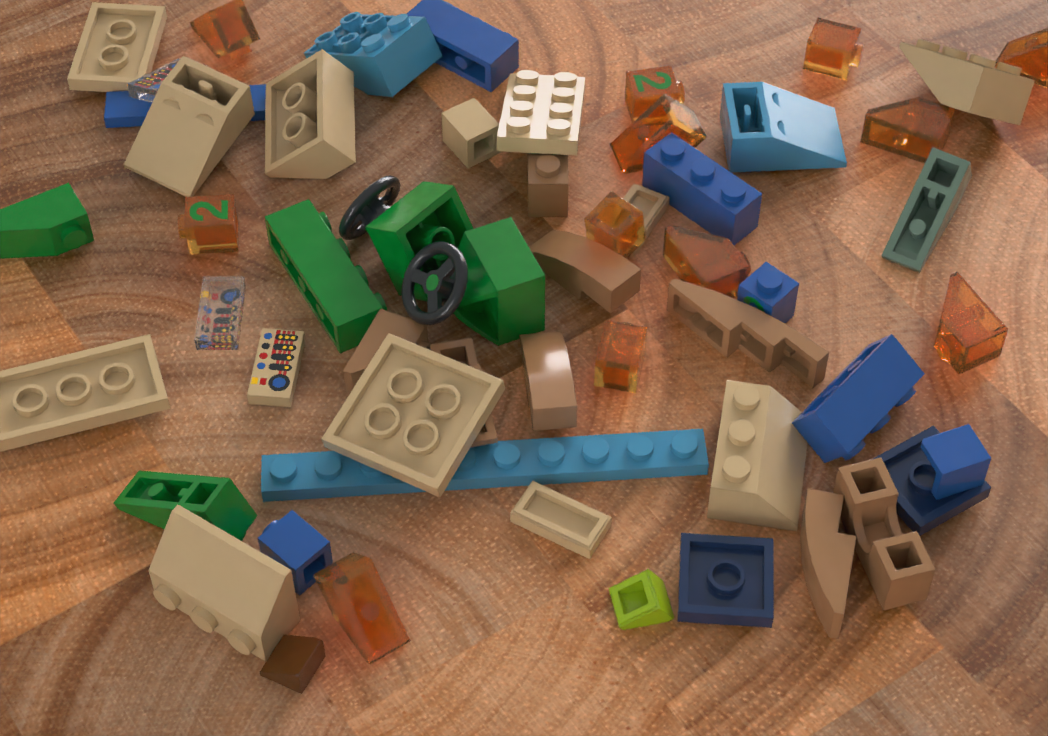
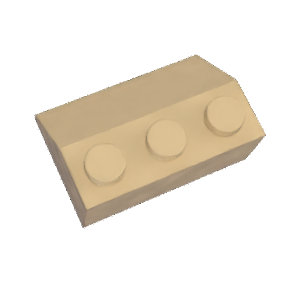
M321 49L266 83L265 174L270 178L328 179L356 163L353 71Z
M731 380L726 381L707 518L797 531L807 441L793 426L792 422L802 412L771 386Z
M177 505L172 510L148 570L154 588V597L165 608L169 610L177 608L189 615L200 629L208 633L214 630L226 637L228 642L238 652L244 655L252 653L267 661L283 635H288L300 621L291 569L180 505Z

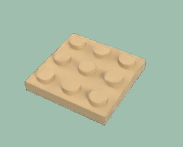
M388 333L321 440L324 446L332 451L441 497L505 390L504 381Z

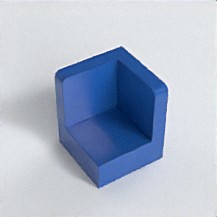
M969 424L922 440L921 449L936 471L931 490L936 500L984 484L991 457Z

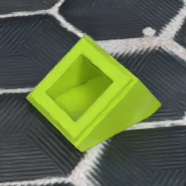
M650 569L609 588L618 625L622 630L665 623L674 619L665 584Z

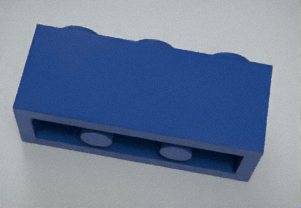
M422 0L407 13L408 16L426 18L442 54V57L435 63L490 92L506 80L510 73L519 68V39L460 10L443 0Z
M672 132L644 152L642 186L670 197V206L732 248L758 227L762 193Z
M890 334L869 344L812 401L792 424L824 463L840 457L845 461L849 460L865 447L866 443L863 441V438L869 432L872 434L889 422L891 416L888 412L894 406L898 407L904 404L915 394L916 390L913 386L925 373L894 335Z

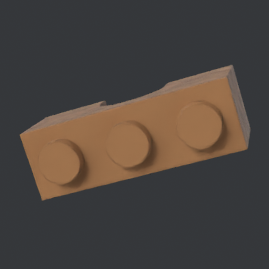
M882 458L838 467L833 493L844 495L840 518L848 535L856 536L855 551L882 610L927 600L936 569L918 532L903 534L900 529L896 513L899 493Z

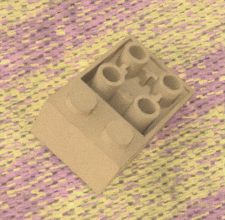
M918 39L916 46L903 42L900 43L899 48L940 104L1016 125L1021 124L1035 80L1020 76L1022 68L999 62L997 69H995L997 61L971 54L968 61L966 60L968 53L947 46H943L940 53L938 52L939 44Z
M182 56L161 83L126 158L125 168L192 199L255 115L250 86L188 57Z

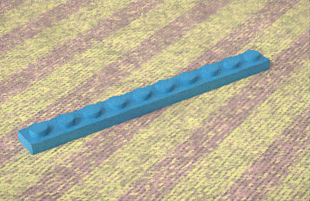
M703 429L505 440L497 441V443L470 447L445 491L529 486L532 481L541 485L708 475L709 462ZM335 451L262 455L261 494L263 502L426 492Z

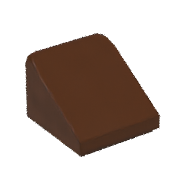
M283 635L261 669L260 676L302 694L325 658L323 641L315 637Z

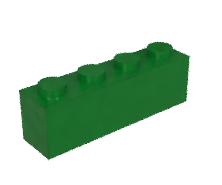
M307 199L265 216L270 247L339 353L357 347L379 310L387 311V307L379 292L373 294L369 288V282L363 268L360 265L354 266L350 260V253L342 238L336 239L333 235L327 215L323 211L318 213L312 202Z

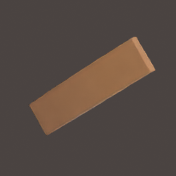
M673 279L669 282L667 311L725 357L740 349L769 373L782 364L812 388L824 380L829 352L796 329L753 306L717 291L678 279Z

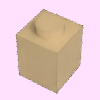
M475 98L441 113L443 142L467 168L501 153V151H496L499 123Z

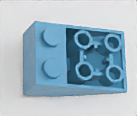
M353 12L344 16L340 20L338 27L333 31L318 36L314 41L315 44L304 52L305 57L308 58L323 49L354 72V87L368 95L393 97L442 57L425 17L408 16L407 14L394 16L384 15L383 13L368 15L360 14V12Z
M765 82L723 83L720 123L728 170L730 172L844 168L847 166L834 107Z

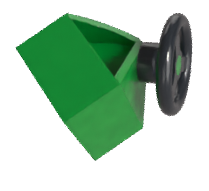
M392 175L384 176L369 185L352 202L341 219L339 234L345 240H353L368 232L398 295L402 296V282L405 271L412 258L423 247L441 241L451 243L459 248L464 232L474 229L454 185L423 181L393 205L400 191V181ZM387 189L385 195L379 198V194ZM443 254L435 255L422 266L421 271L429 273L432 270H438L449 257ZM415 283V299L428 302V295L424 292L423 285Z
M512 217L465 231L459 248L451 243L441 241L423 247L412 258L405 271L402 282L403 305L407 314L419 324L435 325L454 314L473 331L498 346L519 339L521 334H533L545 330V274ZM439 254L449 257L438 270H432L429 273L421 271L422 266L431 257ZM415 283L423 285V290L428 295V312L422 311L415 301Z

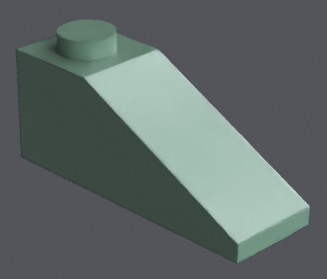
M932 148L881 255L882 258L916 272H921L955 214L972 178L970 161Z

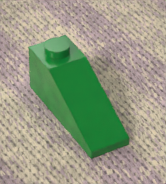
M69 182L0 209V259L58 256L94 241L88 214Z
M138 471L113 503L117 509L162 529H165L172 510L177 505H180L240 541L243 540L246 531L258 516L233 481L225 477Z

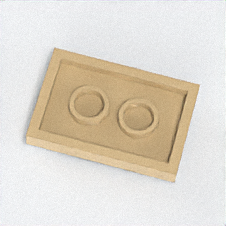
M92 2L67 77L70 90L97 92L146 90V86L135 85L137 84L135 82L143 81L144 77H150L167 20L165 6Z

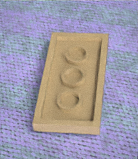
M532 70L510 73L497 132L496 151L577 156L585 94V77H577V75L570 72H560L554 76L539 75Z
M151 335L131 338L0 371V452L170 409Z

